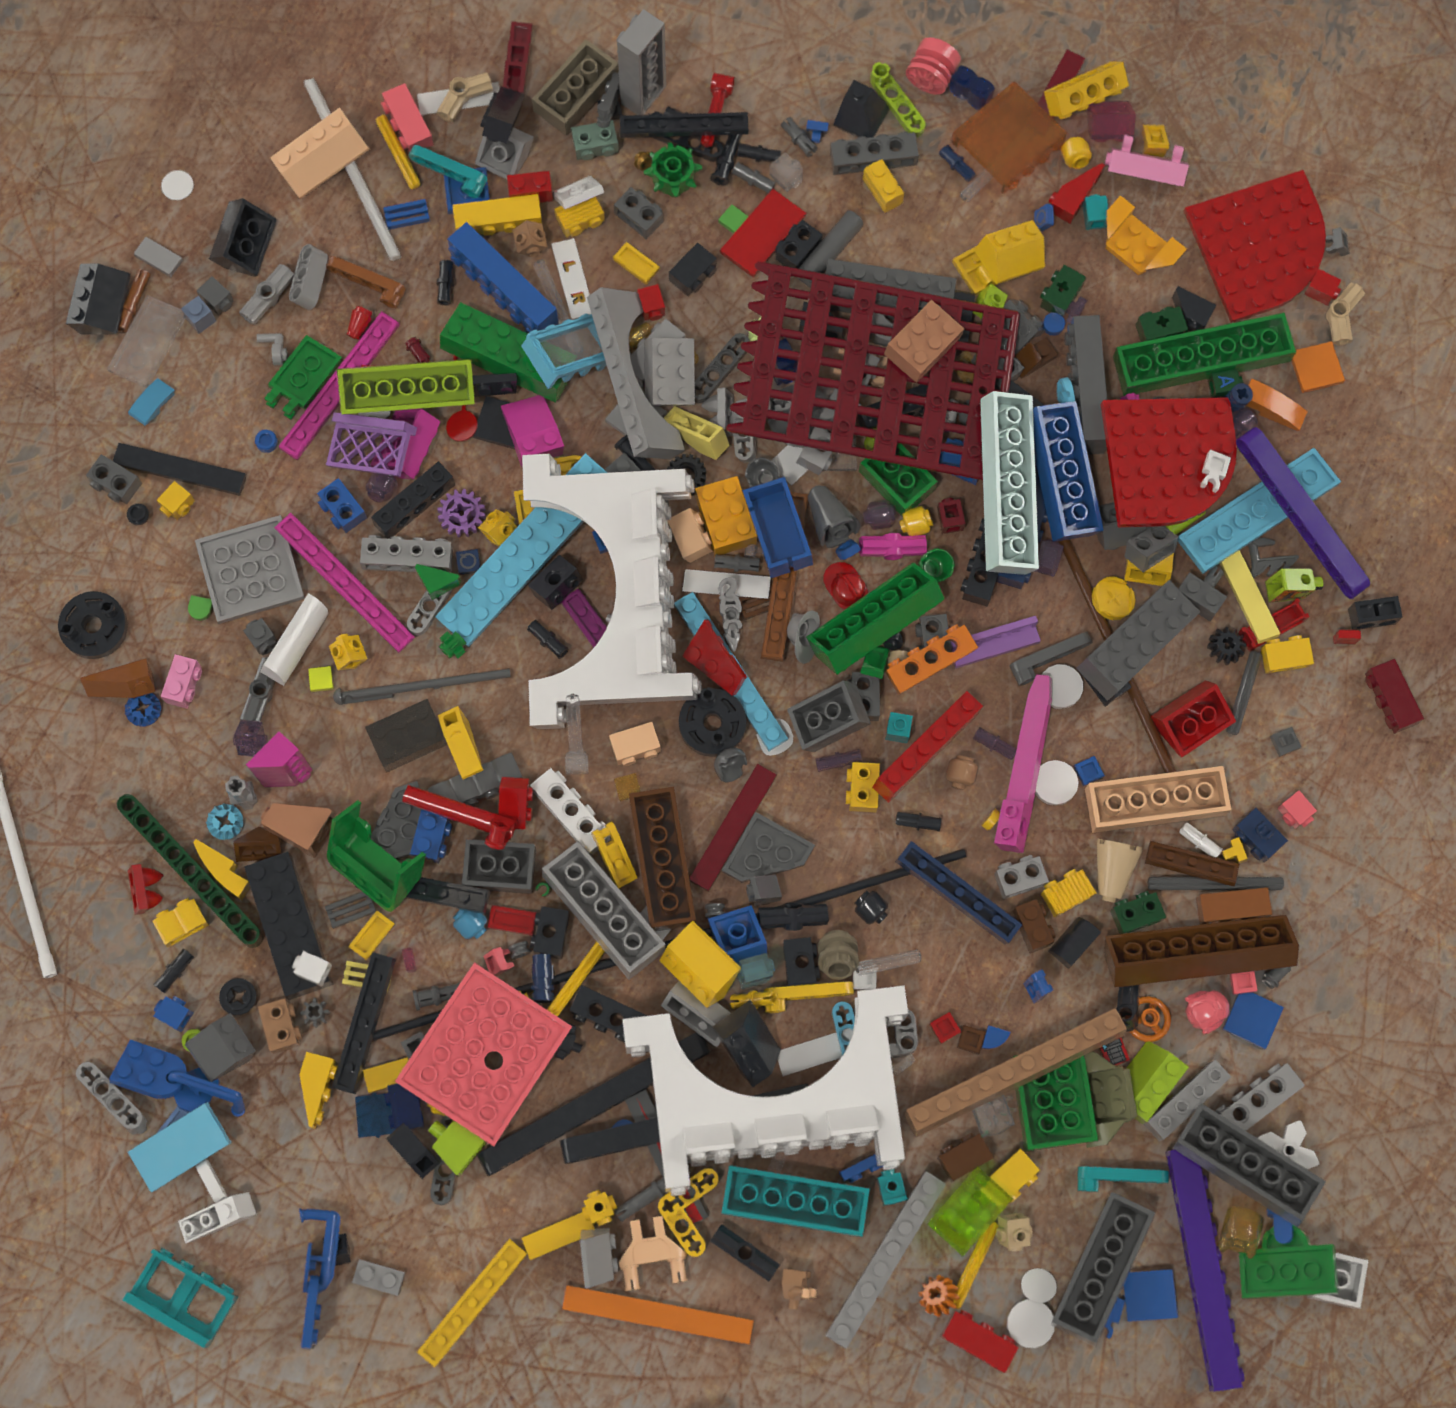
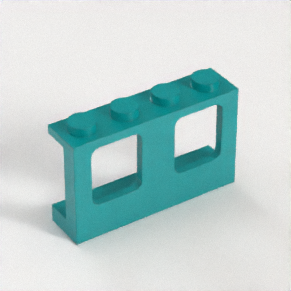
M163 1247L160 1251L152 1249L151 1254L153 1255L132 1290L127 1292L122 1300L202 1348H209L238 1296L233 1294L235 1289L224 1283L221 1286L213 1282V1276L204 1271L201 1274L192 1270L194 1265L183 1259L181 1262H178L172 1258L174 1254ZM162 1261L185 1273L172 1298L168 1301L147 1288L149 1281ZM203 1284L225 1296L222 1306L210 1324H206L188 1313V1307Z

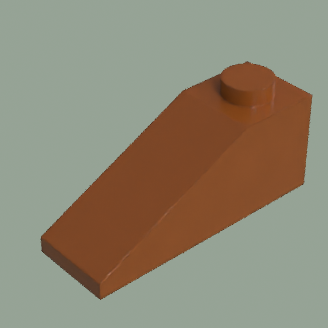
M146 658L80 678L88 697L136 698L156 692L153 673Z

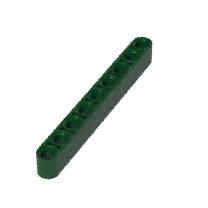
M122 795L117 801V808L121 814L242 943L250 948L258 947L263 941L261 930L133 795ZM128 802H134L133 809L125 811V805ZM143 818H149L148 825L140 827V821ZM158 834H164L165 836L161 843H155V837ZM173 850H179L178 858L170 859V853ZM189 866H195L194 873L190 876H186V868ZM204 882H210L209 890L201 892L200 886ZM220 898H225V905L222 908H216V901ZM241 915L240 922L236 925H231L232 916ZM256 931V938L253 941H246L247 933Z

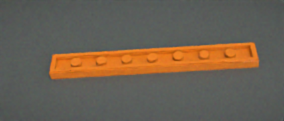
M566 1285L562 1306L563 1310L744 1344H750L754 1321Z

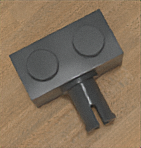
M1216 566L1210 569L1203 581L1189 572L1179 587V590L1200 611L1199 615L1208 621L1213 619L1227 596L1215 589V586L1224 575V572L1220 569L1217 575L1214 576L1218 569Z

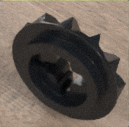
M242 978L231 979L220 990V1005L227 1013L241 1016L250 1012L251 1008L256 1004L257 993L249 981ZM233 989L239 994L245 992L242 996L244 1004L238 1001L232 1002L235 998Z

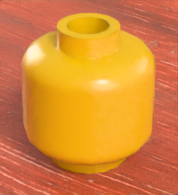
M1071 137L1062 145L1061 153L1069 168L1082 169L1088 165L1092 153L1084 138Z
M922 506L909 509L902 514L903 520L899 521L902 532H907L909 536L927 534L931 530L930 526H933L929 510H925Z

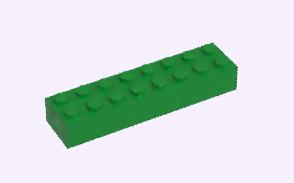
M1285 313L1119 346L1116 347L1113 354V361L1123 396L1130 393L1138 394L1206 380L1214 372L1237 369L1238 373L1288 363L1291 362L1296 354V349Z

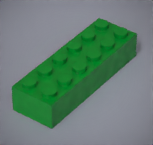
M459 303L440 333V349L461 359H470L472 364L493 374L516 373L517 385L555 403L569 382H564L562 378H558L552 388L548 389L522 348L528 333L464 303ZM547 342L541 343L555 367L577 361V356Z
M913 562L806 638L815 656L838 675L856 661L865 657L866 654L876 647L882 645L893 635L899 633L910 623L919 619L920 616L930 609L936 607L945 598L937 580Z

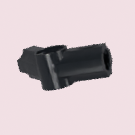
M1139 985L1119 987L1116 1010L1121 1019L1126 1015L1131 1016L1129 1019H1122L1127 1028L1126 1032L1133 1031L1138 1026Z

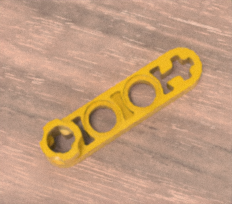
M853 982L774 987L763 990V992L774 990L777 993V997H769V999H778L776 1005L765 1006V1013L785 1012V1001L840 997L854 994Z

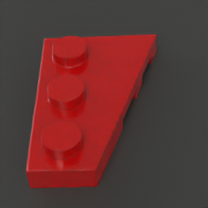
M706 619L702 622L682 657L729 694L736 695L747 676L733 655H730L724 647L723 640L720 636L716 635L710 621Z

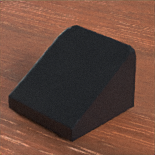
M346 1233L340 1234L338 1237L335 1266L351 1262Z

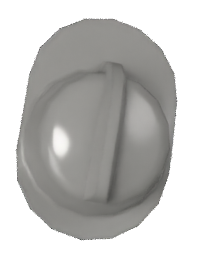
M813 610L805 614L794 613L787 627V636L791 643L795 645L796 658L803 664L808 663L814 656V652L806 637L817 630L820 624L819 615Z

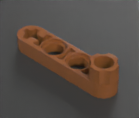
M330 256L326 264V269L330 272L382 293L379 300L389 308L397 309L406 291V288L399 282L338 257Z

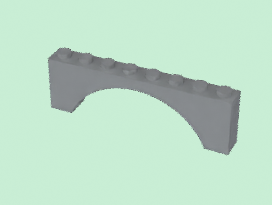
M601 287L589 295L587 300L634 457L672 459L685 451L680 432L669 424L650 404L636 379L630 360V329L634 320L643 313L638 292Z

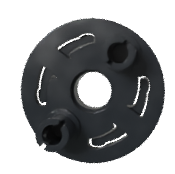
M85 592L75 596L63 607L58 619V632L62 642L72 653L86 659L103 658L116 651L123 643L128 629L127 616L122 606L113 597L102 592ZM90 620H100L102 625L97 632L88 633L86 631V625Z
M709 687L707 689L703 688L701 693L698 694V700H686L679 714L681 737L691 750L700 755L717 757L724 749L736 748L745 734L746 714L739 700L727 691ZM709 716L719 718L721 721L720 728L716 731L707 730L704 726L705 719Z

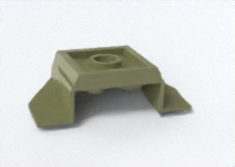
M1094 1051L1084 1055L1098 1141L1086 1143L1087 1148L1108 1145L1124 1123L1137 1117L1130 1070L1113 1065Z

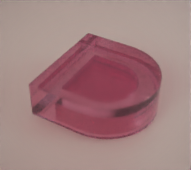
M410 947L402 949L406 971L408 973L415 972L417 968L413 949Z

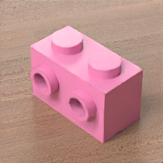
M175 654L161 694L162 699L166 703L188 709L189 703L194 698L196 682L199 681L202 673V668L197 660Z

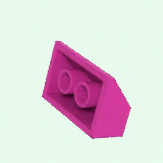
M422 408L396 410L391 419L404 421L417 427L416 435L410 436L401 477H398L401 479H414L419 473L420 465L429 451L432 439L438 431L437 428L440 421ZM398 437L392 442L395 449L400 446L402 437ZM387 446L380 453L385 458L391 453V450ZM377 455L373 458L370 464L371 467L376 466L380 462ZM393 458L387 463L389 470L395 469L396 460Z

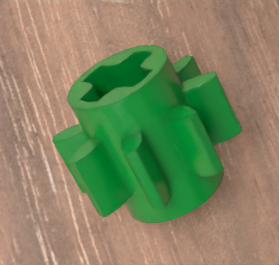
M447 631L439 638L442 642L439 648L449 659L453 656L459 659L466 652L463 646L467 643L456 631L453 634Z

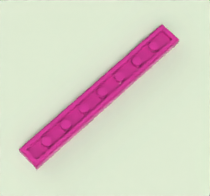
M381 311L338 369L370 365L400 326L399 322ZM337 370L278 446L280 450L295 460L300 458L340 405Z
M291 512L274 527L398 653L415 639Z

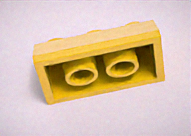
M1033 220L987 234L974 249L996 285L1042 270L1045 267L1044 236Z
M694 921L690 922L667 946L659 960L706 1008L726 996L741 970V967Z

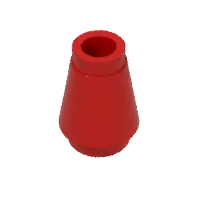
M356 306L355 310H352L346 335L359 340V337L372 320V312L363 307Z

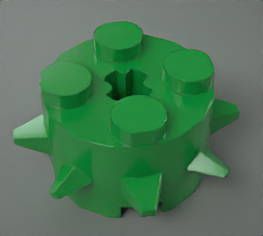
M668 143L667 148L665 146L656 153L650 152L652 166L644 170V175L652 177L655 185L653 190L655 192L659 190L675 198L690 187L696 188L694 174L702 170V165L693 162L691 155L693 150L691 148L687 150L681 146L676 145L674 147L672 143Z

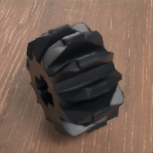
M1225 627L1223 632L1217 629L1215 635L1209 637L1211 643L1207 645V649L1213 650L1210 653V657H1218L1216 663L1224 660V664L1229 665L1230 661L1237 663L1239 661L1238 657L1244 656L1245 653L1242 649H1245L1246 643L1240 642L1244 638L1243 635L1238 637L1235 635L1237 629H1234L1231 633L1228 627ZM1225 643L1229 644V649L1224 648Z

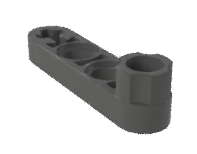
M1083 632L1021 658L1010 664L1009 667L1018 686L1026 685L1036 677L1033 669L1089 646L1092 640L1088 632Z

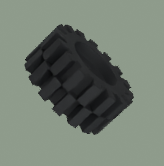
M682 454L681 458L676 456L675 461L671 460L667 470L691 469L695 473L694 488L705 485L706 468H704V463L700 462L698 457L695 459L691 454L689 457H686V454Z

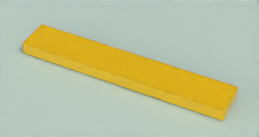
M509 1238L423 1343L417 1353L435 1368L523 1261L527 1253Z

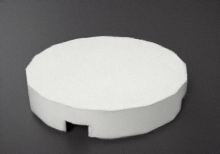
M1056 664L1048 667L1042 673V675L1052 678L1051 707L1055 709L1069 708L1080 699L1083 692V681L1080 674L1074 668Z
M1047 761L1040 766L1035 794L1041 801L1049 805H1063L1067 803L1077 792L1079 782L1076 772L1063 761Z
M1024 1300L1018 1302L1007 1316V1329L1010 1337L1017 1344L1025 1348H1037L1051 1339L1054 1332V1326H1052L1054 1317L1045 1304Z

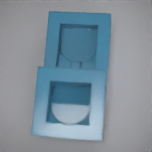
M157 378L139 396L128 411V414L146 426L160 413V407L174 396L175 390Z

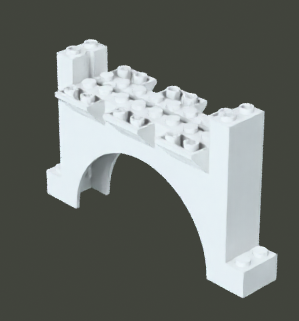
M550 454L522 455L524 501H531V507L550 508L566 512L592 527L603 540L610 554L616 578V599L612 617L605 633L593 650L577 664L561 673L542 679L529 680L530 726L536 729L565 728L564 723L568 722L567 709H564V706L698 700V694L701 693V681L693 673H676V662H673L672 653L676 652L675 639H672L669 635L668 628H672L670 608H674V596L670 592V586H673V573H670V569L666 566V561H670L668 542H672V531L668 526V520H671V507H668V503L665 500L691 499V493H694L695 490L694 479L691 478V475L685 469L561 475L560 464H557Z
M897 986L857 991L858 998H854L855 1021L853 1033L848 1048L839 1062L814 1084L800 1091L777 1097H752L738 1094L706 1078L694 1067L682 1051L672 1027L670 1014L623 1019L626 1054H631L632 1057L646 1055L645 1052L650 1051L666 1192H671V1196L684 1195L686 1190H690L687 1163H691L692 1167L703 1166L706 1161L714 1160L715 1164L727 1163L729 1158H733V1155H738L739 1159L753 1157L754 1153L756 1155L761 1154V1158L775 1157L776 1152L783 1151L785 1155L798 1154L800 1149H803L805 1146H809V1150L822 1149L823 1146H831L832 1150L842 1149L849 1143H854L855 1147L868 1145L872 1139H874L877 1167L883 1166L884 1170L898 1168L904 1161L905 1156L886 1023L887 1026L901 1025V1021H904L907 1017L908 1008L905 987Z

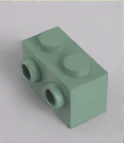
M611 120L610 125L606 128L599 127L597 123L571 127L577 160H590L593 157L611 156L614 153H618V141L613 120Z

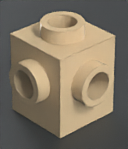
M1021 1213L998 1216L996 1236L999 1244L1008 1248L1009 1251H1021L1022 1247L1031 1246L1032 1228L1029 1224V1217Z

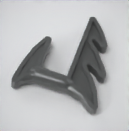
M1259 537L1248 544L1251 558L1250 573L1253 578L1263 573L1268 566L1270 568L1266 574L1267 577L1277 571L1283 563H1285L1283 569H1288L1297 561L1299 556L1291 555L1260 559L1258 547L1273 546L1275 541Z

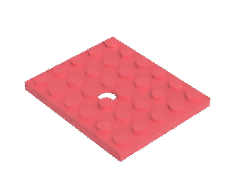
M474 963L395 1082L494 1147L572 1026ZM490 1052H498L503 1057V1064L497 1070H491L485 1065V1057Z

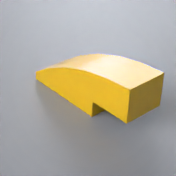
M195 839L193 843L206 868L230 893L243 900L251 887L247 880L234 873L238 865Z

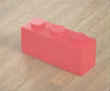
M404 83L383 92L381 106L385 114H390L392 118L390 124L394 132H399L401 137L398 139L402 148H407L410 153L414 145L423 148L433 146L432 135L406 84Z

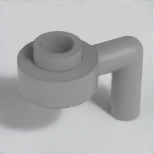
M280 333L257 334V343L274 342L272 344L273 365H283L284 361L288 359L287 348H283V335Z

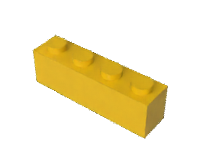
M538 194L453 205L456 230L467 222L480 235L490 236L497 232L512 233L513 229L525 221L542 224Z

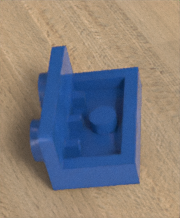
M421 810L410 855L416 857L421 852H424L426 854L425 859L433 860L434 863L439 864L440 858L444 859L447 845H444L445 838L450 836L452 830V823H449L450 819Z

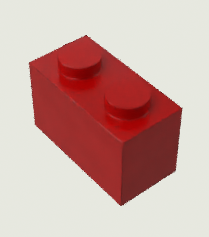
M550 171L507 175L509 197L538 194L539 203L553 201Z
M502 777L500 782L498 815L516 820L517 825L515 829L525 830L527 821L532 820V808H528V802L532 801L533 787H529V779Z

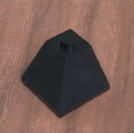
M853 80L843 98L833 126L855 137L873 138L887 116L890 107L872 88Z

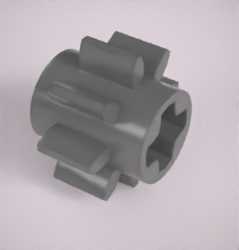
M313 998V1003L308 1004L304 1002L306 1009L300 1012L301 1015L307 1017L304 1023L307 1025L312 1021L315 1028L318 1027L319 1022L327 1023L325 1016L331 1014L329 1010L324 1009L327 1003L323 1001L319 1005L316 998ZM312 1009L318 1010L320 1015L318 1017L313 1016Z

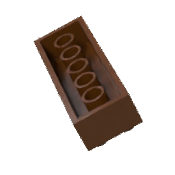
M674 787L630 793L629 800L649 925L656 932L686 927L692 921L696 923Z

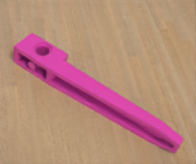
M1036 674L1027 697L1006 800L1003 799L994 841V844L1003 851L1024 852L1052 704V678L1047 675Z

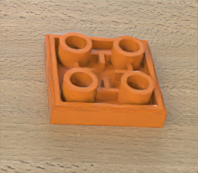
M1332 341L1296 350V354L1291 361L1302 393L1345 382Z

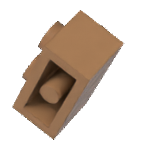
M281 999L258 1006L271 1053L275 1054L300 1046L299 1039H302V1033L299 1025L295 1026L293 1017H296L293 1003L289 1004L288 1000Z

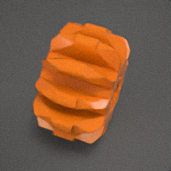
M937 1275L936 1279L929 1277V1284L921 1283L925 1289L918 1292L919 1296L923 1298L919 1303L925 1307L927 1313H934L935 1316L941 1317L942 1312L945 1315H949L950 1307L956 1308L953 1302L960 1299L959 1295L955 1294L959 1289L949 1277L944 1279L942 1275Z

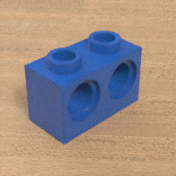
M339 478L317 493L320 499L317 503L325 513L329 511L333 516L330 520L338 530L342 528L347 533L367 519L365 511ZM331 496H339V499L337 501H329V498ZM345 512L352 513L348 519L341 518Z

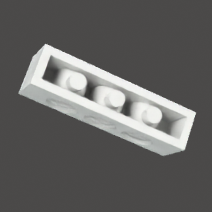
M550 768L535 780L530 787H533V793L576 842L578 841L592 856L599 849L591 832L596 829L601 830L605 828L606 824L603 821L599 823L594 818L596 813L588 804L584 806L579 801L581 798L579 793L573 787L569 789L565 785L567 781L559 771L554 772ZM559 789L564 792L563 796L559 799L551 797L554 790ZM574 806L578 808V812L574 816H569L566 814L567 808ZM590 823L593 826L592 831L589 833L582 832L580 828L583 824ZM610 835L604 838L605 843L610 841Z

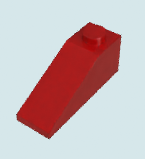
M1100 163L1062 185L1058 193L1054 191L1048 203L1053 205V214L1071 224L1082 207L1085 197L1089 196L1102 175L1105 165Z

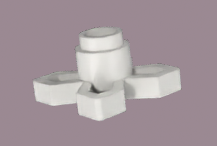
M1301 1121L1287 1125L1283 1139L1272 1132L1257 1137L1305 1169L1319 1165L1314 1151L1300 1147L1307 1134ZM1286 1147L1289 1149V1155L1285 1152Z

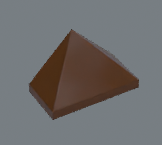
M257 827L233 841L236 862L265 860L282 854L280 838L261 827Z

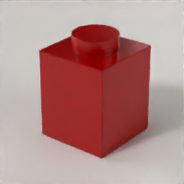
M1318 268L1304 295L1328 306L1331 299L1336 300L1341 291V288L1338 287L1341 279Z
M658 284L637 289L643 309L644 321H656L665 316V305Z

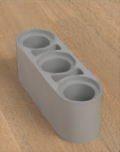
M311 244L305 245L300 251L289 292L290 301L306 310L313 309L317 304L328 262V255Z

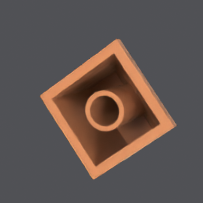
M273 803L270 808L267 807L262 813L261 824L268 832L315 858L330 834L332 819L336 815L329 808Z

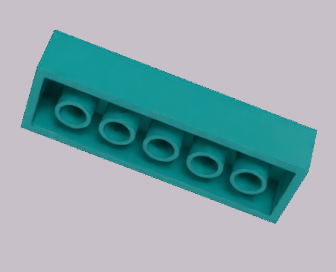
M729 1166L721 1215L861 1238L863 1237L870 1189Z

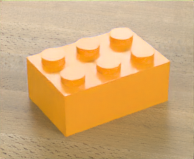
M737 476L695 488V498L700 514L705 522V529L712 541L711 547L714 557L715 554L723 555L757 544V534Z

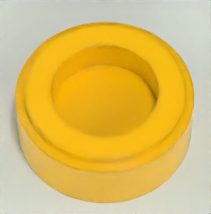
M995 808L981 826L987 831L990 830L999 820L1000 811Z

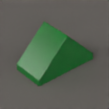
M420 564L415 565L417 575L432 600L460 586L461 579L458 574Z

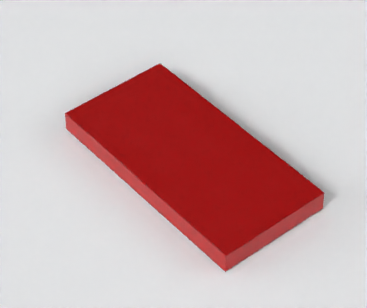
M772 189L720 249V254L754 278L759 272L755 268V263L758 261L767 263L776 252L775 247L777 244L789 236L788 232L794 224L798 225L806 217V212L775 189Z

